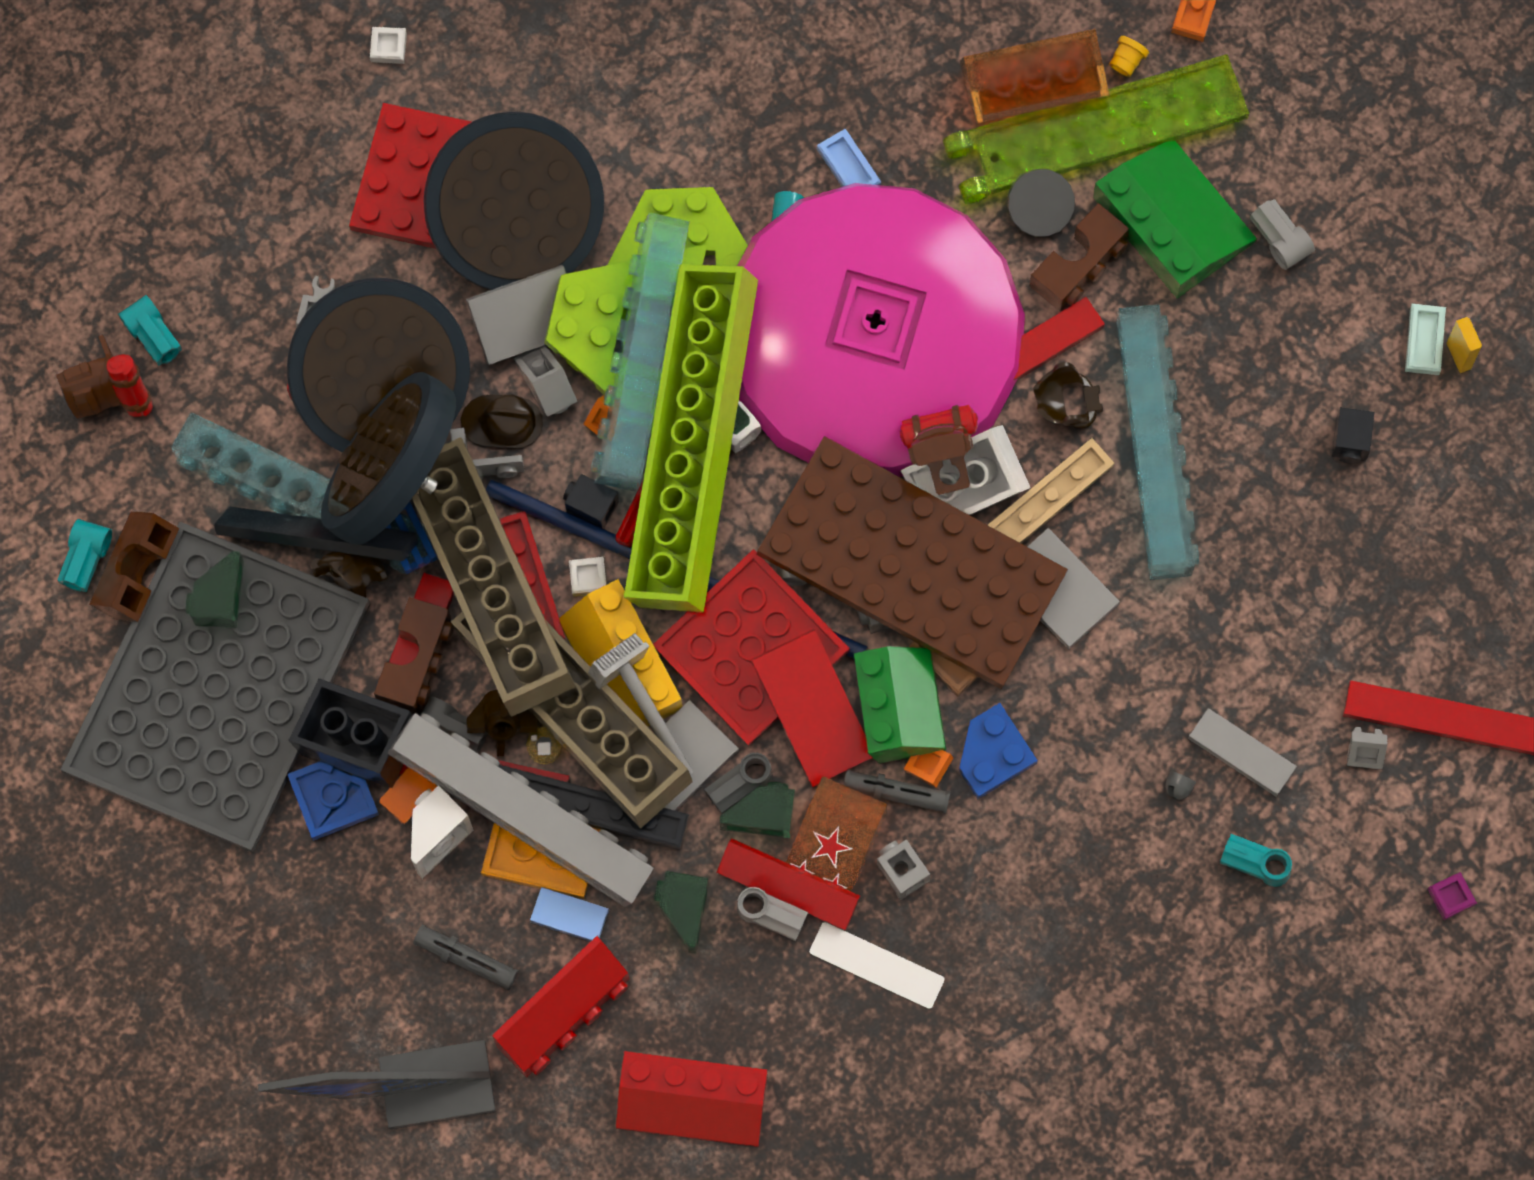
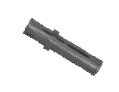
M847 769L843 792L847 791L874 797L873 801L880 802V799L941 811L942 813L947 811L951 792L887 779L885 774L881 773L878 776L850 771L849 769Z
M424 924L419 928L413 941V945L422 947L440 956V961L446 964L450 961L504 987L508 991L511 989L519 971L460 943L459 938L454 935L449 938L426 927ZM438 942V943H440V944H442V945H444V946H446V947H448V948H450V949H452V950H454V951H456V952H458V953H461V954H463V955H462V956H459V955H457V954L451 952L450 950L445 949V948H443V947L437 945L436 943ZM469 959H473V960H475V961H477V962H479V963H481V964H483V965H485V966H487V967H489V968H492V969L496 970V972H492V971H490V970H488V969H486V968H484V967H482V966H480V965H478V964H476V963L470 961Z

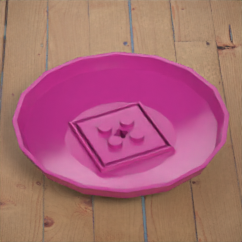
M853 183L800 199L752 237L737 265L743 266L758 279L739 401L753 414L761 425V429L778 448L809 463L825 436L898 477H902L901 470L913 465L909 457L908 448L904 446L900 438L899 431L901 430L900 425H902V421L911 419L914 415L920 417L949 410L955 405L959 407L970 405L978 416V428L971 437L990 429L995 424L1018 380L1013 379L1019 367L1025 313L1007 260L968 215L915 188ZM874 313L880 314V320L885 322V324L878 325L877 329L870 328V322L865 320L866 317L872 318Z

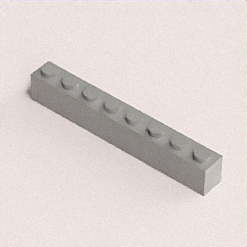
M415 713L409 718L387 754L435 785H439L458 800L624 907L633 903L654 869L647 864L648 858L635 849L630 848L627 851L617 844L619 841L617 837L603 829L599 832L587 825L589 820L577 811L571 810L569 813L558 806L559 800L545 791H541L539 794L528 786L530 782L522 775L513 771L509 774L498 767L500 762L485 752L479 755L469 748L470 743L456 733L451 735L439 729L440 723L433 717L424 713L419 716Z

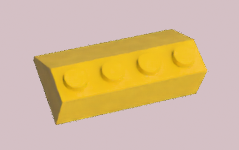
M619 579L587 594L559 618L562 629L572 648L590 667L594 661L634 633L643 643L647 642L649 648L644 658L632 667L662 719H665L683 707L682 699L634 607L629 600L624 598L625 590ZM619 675L607 683L622 701L649 727L650 724L622 676Z

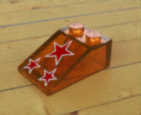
M822 776L786 863L852 892L886 817L887 804Z

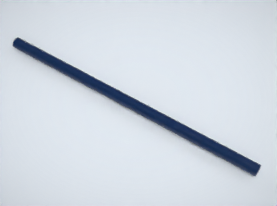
M493 479L490 480L486 488L489 497L630 559L632 547L628 548L618 544L615 540L616 534ZM710 576L707 592L720 580ZM834 632L850 648V651L845 656L854 659V653L867 651L868 646Z

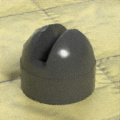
M1170 771L1165 788L1170 797L1183 800L1191 794L1196 781L1177 772Z

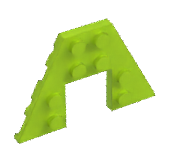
M713 187L647 189L644 191L608 265L706 245L705 256L715 255L716 266H737L748 245ZM626 296L620 323L650 322L649 302Z
M706 245L564 274L558 279L544 344L556 354H560L566 359L567 364L577 372L580 371L596 385V389L618 404L631 415V419L634 418L650 433L652 432L662 370L612 358L625 299L628 296L673 308L680 264L703 265Z

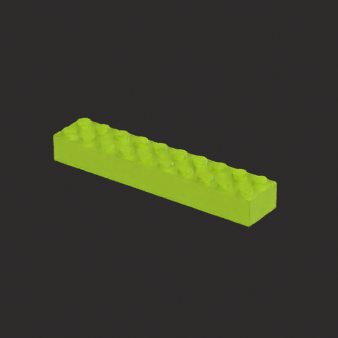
M680 264L624 592V598L639 608L704 612L758 279L743 266Z

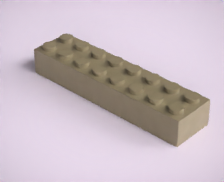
M461 437L445 444L427 475L438 482L436 489L429 494L420 486L412 500L500 697L512 717L576 686L468 449Z
M461 612L451 623L457 635L485 663L463 612ZM547 622L576 687L528 710L641 829L693 782L689 770L607 684L600 689L595 685L596 681L588 674L590 666Z

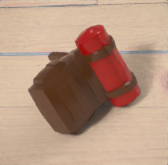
M103 334L98 337L106 357L79 363V365L70 367L56 375L65 401L77 419L98 414L103 410L119 405L133 417L147 416L153 408L151 393L141 379L138 365L130 355L121 354L113 357Z
M955 405L952 406V409L920 417L914 415L911 419L902 421V425H900V438L904 446L908 448L912 464L917 466L927 464L929 466L938 495L966 489L970 486L964 457L973 448L971 435L975 434L978 428V416L970 405L960 407ZM950 459L951 464L958 468L960 477L956 483L946 484L941 480L940 470L944 466L943 460Z

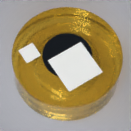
M545 727L538 728L537 732H531L528 736L526 746L532 760L540 764H549L558 759L562 751V745Z

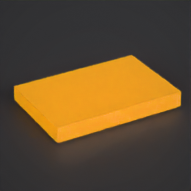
M493 824L481 871L482 876L538 889L543 887L565 895L585 899L588 887L587 882L499 825Z

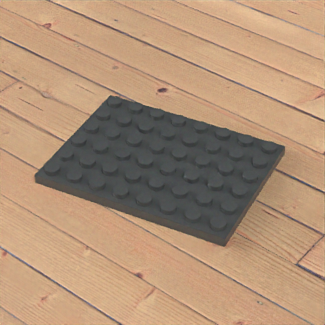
M179 522L177 526L179 530L167 558L161 560L148 589L151 590V594L139 621L131 622L60 770L68 776L254 853L288 780L287 774L291 773L300 754L288 740L318 679L333 683L370 601L368 598L188 524Z

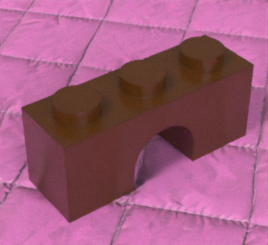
M1098 203L1075 229L1074 239L1085 248L1086 256L1077 261H1068L1053 251L1031 274L1029 286L1060 312L1067 304L1072 306L1083 295L1084 290L1082 288L1089 280L1094 283L1101 277L1106 270L1104 264L1112 256L1116 259L1125 251L1129 244L1127 242L1129 228Z
M131 511L89 605L115 620L138 622L151 594L150 589L141 585L143 574L153 561L167 558L179 528L154 513Z
M411 597L408 598L398 626L400 638L415 643L419 647L417 657L407 665L385 662L374 692L376 699L409 710L412 714L418 713L420 705L426 706L431 693V687L427 686L432 673H438L442 663L443 654L439 653L443 641L449 642L454 629L449 609Z

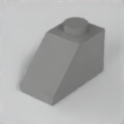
M545 345L513 358L537 404L547 417L552 414L563 413L570 405L578 402L563 367Z

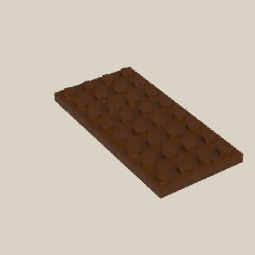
M825 436L756 554L1000 689L1005 685L1068 571L1067 568Z

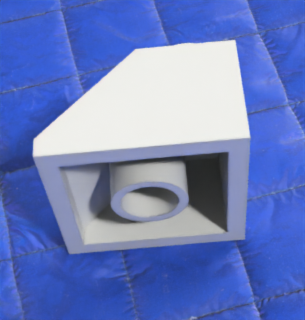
M439 785L433 791L427 789L415 801L416 807L413 809L411 860L417 874L422 879L474 831L469 816Z

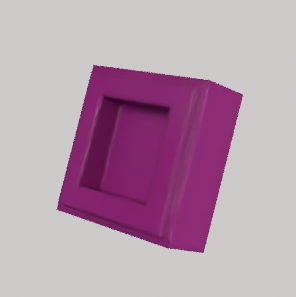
M1461 872L1427 889L1443 920L1449 919L1477 904Z

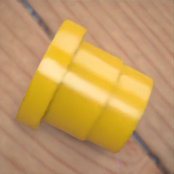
M1120 36L1117 41L1119 46L1113 54L1109 66L1118 73L1131 77L1140 61L1147 58L1149 51L1137 41L1126 36Z

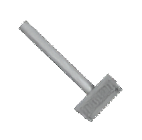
M634 633L594 661L588 674L596 681L595 685L599 689L621 675L655 735L686 766L691 775L693 773L692 768L632 667L644 658L649 648L648 643H643Z

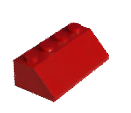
M596 936L492 1035L497 1048L526 1078L532 1072L538 1075L549 1065L551 1060L548 1057L558 1047L564 1050L575 1040L577 1035L574 1032L583 1023L587 1026L592 1024L602 1014L603 1010L600 1007L610 998L613 1001L617 1000L628 989L629 986L626 984L630 980L628 972L602 940Z
M624 1051L619 1084L616 1129L758 1147L768 1079L767 1069Z

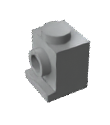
M907 839L900 844L897 841H893L879 851L881 856L877 858V866L896 892L899 900H902L930 881L929 871ZM898 864H904L907 866L908 871L903 875H899L895 872L894 868Z

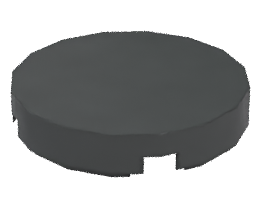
M1034 169L1025 172L1012 183L1007 194L1009 216L1019 230L1032 236H1049L1060 232L1069 223L1074 212L1075 196L1071 185L1061 174L1050 169Z

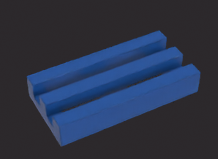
M410 501L403 510H406L428 555L422 558L415 546L411 551L415 562L409 564L407 558L404 561H400L406 575L438 560ZM399 514L395 518L399 529L408 531L401 514Z

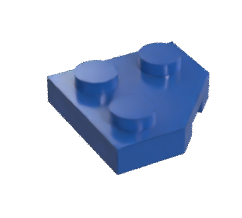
M1001 703L970 720L959 772L977 799L982 798L1037 764L1038 760Z
M321 761L287 774L313 841L379 815L367 782L355 775L351 776Z

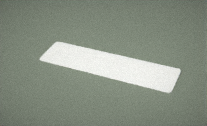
M826 922L822 923L809 951L810 954L929 1009L932 1008L945 980L943 976Z

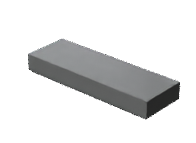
M1209 708L1188 738L1275 797L1278 796L1297 767Z

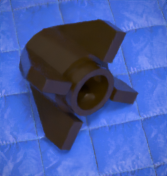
M497 689L488 692L466 719L467 733H485L486 730L496 740L497 756H504L505 740L512 738L518 728L520 733L538 731L537 718L528 709L511 717Z

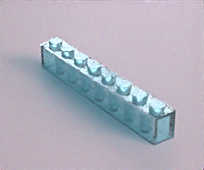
M649 212L644 222H638L634 242L639 243L638 254H632L628 274L633 275L632 286L626 287L622 301V307H626L627 312L625 320L620 319L616 333V339L621 340L619 353H613L610 365V372L615 373L613 386H607L604 397V405L609 406L607 418H601L597 438L603 440L601 450L595 451L592 460L591 471L596 472L594 483L630 491H636L641 485L679 267L683 260L690 221Z
M1159 304L1118 308L1116 322L1150 580L1192 576L1194 565L1199 564V551L1197 544H1191L1190 532L1195 531L1193 511H1187L1185 500L1190 498V484L1188 478L1182 477L1181 466L1186 465V454L1184 445H1178L1177 433H1181L1182 426L1180 413H1174L1172 401L1177 400V387L1175 380H1169L1168 368H1173L1171 347L1165 348L1164 336L1169 334L1167 316H1161Z

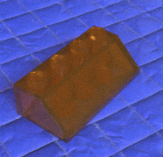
M1096 29L964 56L960 60L966 93L977 124L1109 96Z

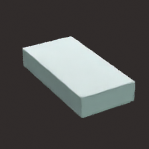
M1411 304L1405 372L1440 375L1446 307Z

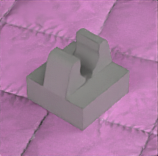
M1355 727L1351 734L1347 766L1382 769L1388 745L1387 735H1384L1380 729H1375L1374 733L1361 732V727Z

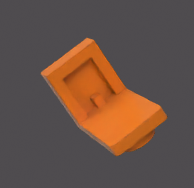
M408 767L395 782L393 788H389L380 798L379 803L401 823L405 824L412 817L417 798L427 789L433 791L437 785Z

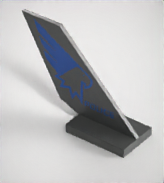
M485 1040L378 1057L380 1072H328L258 1084L259 1092L344 1100L384 1096L388 1128L390 1130L496 1112Z

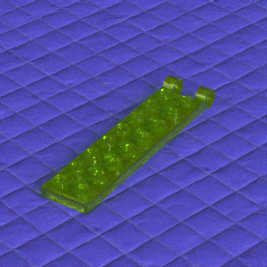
M1228 54L967 131L956 132L945 137L943 144L950 159L963 157L977 149L985 175L969 178L958 186L963 202L965 204H972L987 198L991 194L1010 189L1012 183L1021 174L1034 169H1050L1058 174H1063L1151 148L1167 141L1178 140L1248 119L1250 113ZM998 156L1000 160L992 162L990 157Z

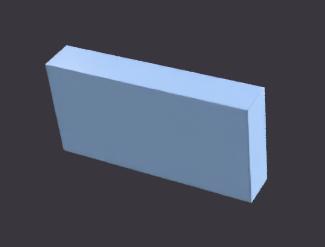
M846 129L817 145V151L842 187L853 183L881 185L880 179Z
M541 887L530 922L591 942L596 936L600 938L609 908Z

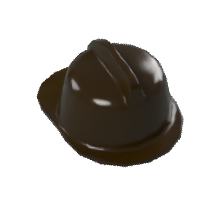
M513 394L479 396L471 400L463 409L460 419L461 428H464L466 438L474 444L485 447L524 448L535 442L540 436L543 427L542 414L538 407L529 399Z

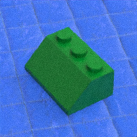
M886 646L854 653L868 754L881 764L915 755L946 750L931 650L927 648Z

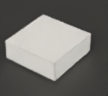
M372 27L370 61L375 63L404 64L406 28Z
M603 557L569 560L573 597L585 596L606 585Z

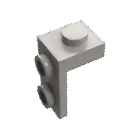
M464 428L450 429L451 441L461 437L467 448ZM522 455L473 460L481 479H483V476L497 475L499 478L515 477L517 473L525 471Z

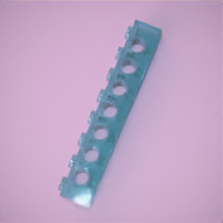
M192 412L189 414L171 446L178 464L191 471H195L198 468L207 472L206 476L219 485L224 486L227 482L238 487L237 492L248 499L255 500L258 497L267 501V506L277 513L286 514V512H289L296 516L321 519L322 503L330 482L329 478ZM208 448H220L217 456L213 458L204 457V453ZM247 461L251 463L249 469L245 472L238 473L234 471L235 466L239 462ZM271 476L281 478L279 484L275 487L264 486L266 479ZM306 490L311 492L310 498L304 502L294 500L296 494L300 491ZM401 514L408 531L416 532L410 518ZM394 519L390 523L391 528L400 530ZM421 523V525H422V527H423V529H424V531H425V533H426V535H427V537H428V539H429V541H430V543H431V545H432V542H431V540H430V538H429V536H428V533H427V531H426V529H425V527H424V524ZM417 534L418 544L416 547L423 558L428 554ZM410 552V554L406 557L409 564L415 562V559L412 553ZM386 559L390 561L389 565L392 568L406 574L400 561ZM422 567L413 571V573L418 575Z

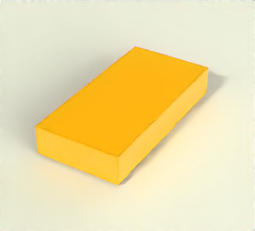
M1465 317L1457 320L1446 344L1459 372L1463 373L1471 370L1482 344L1470 318Z

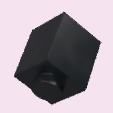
M1340 407L1335 423L1332 457L1340 458V461L1348 464H1357L1367 460L1371 449L1375 412Z
M583 474L579 476L576 483L573 481L569 483L563 495L567 513L605 529L619 503L617 491Z

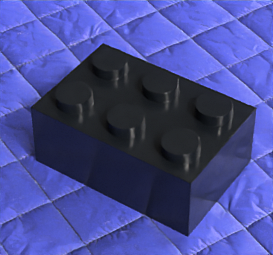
M318 679L288 741L302 756L318 762L321 761L337 769L393 788L404 764L387 753L413 714L409 710Z

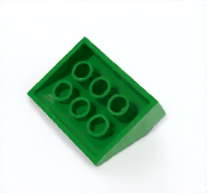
M1173 138L1122 163L1095 183L1094 200L1129 228L1128 241L1176 299L1257 241L1255 235Z

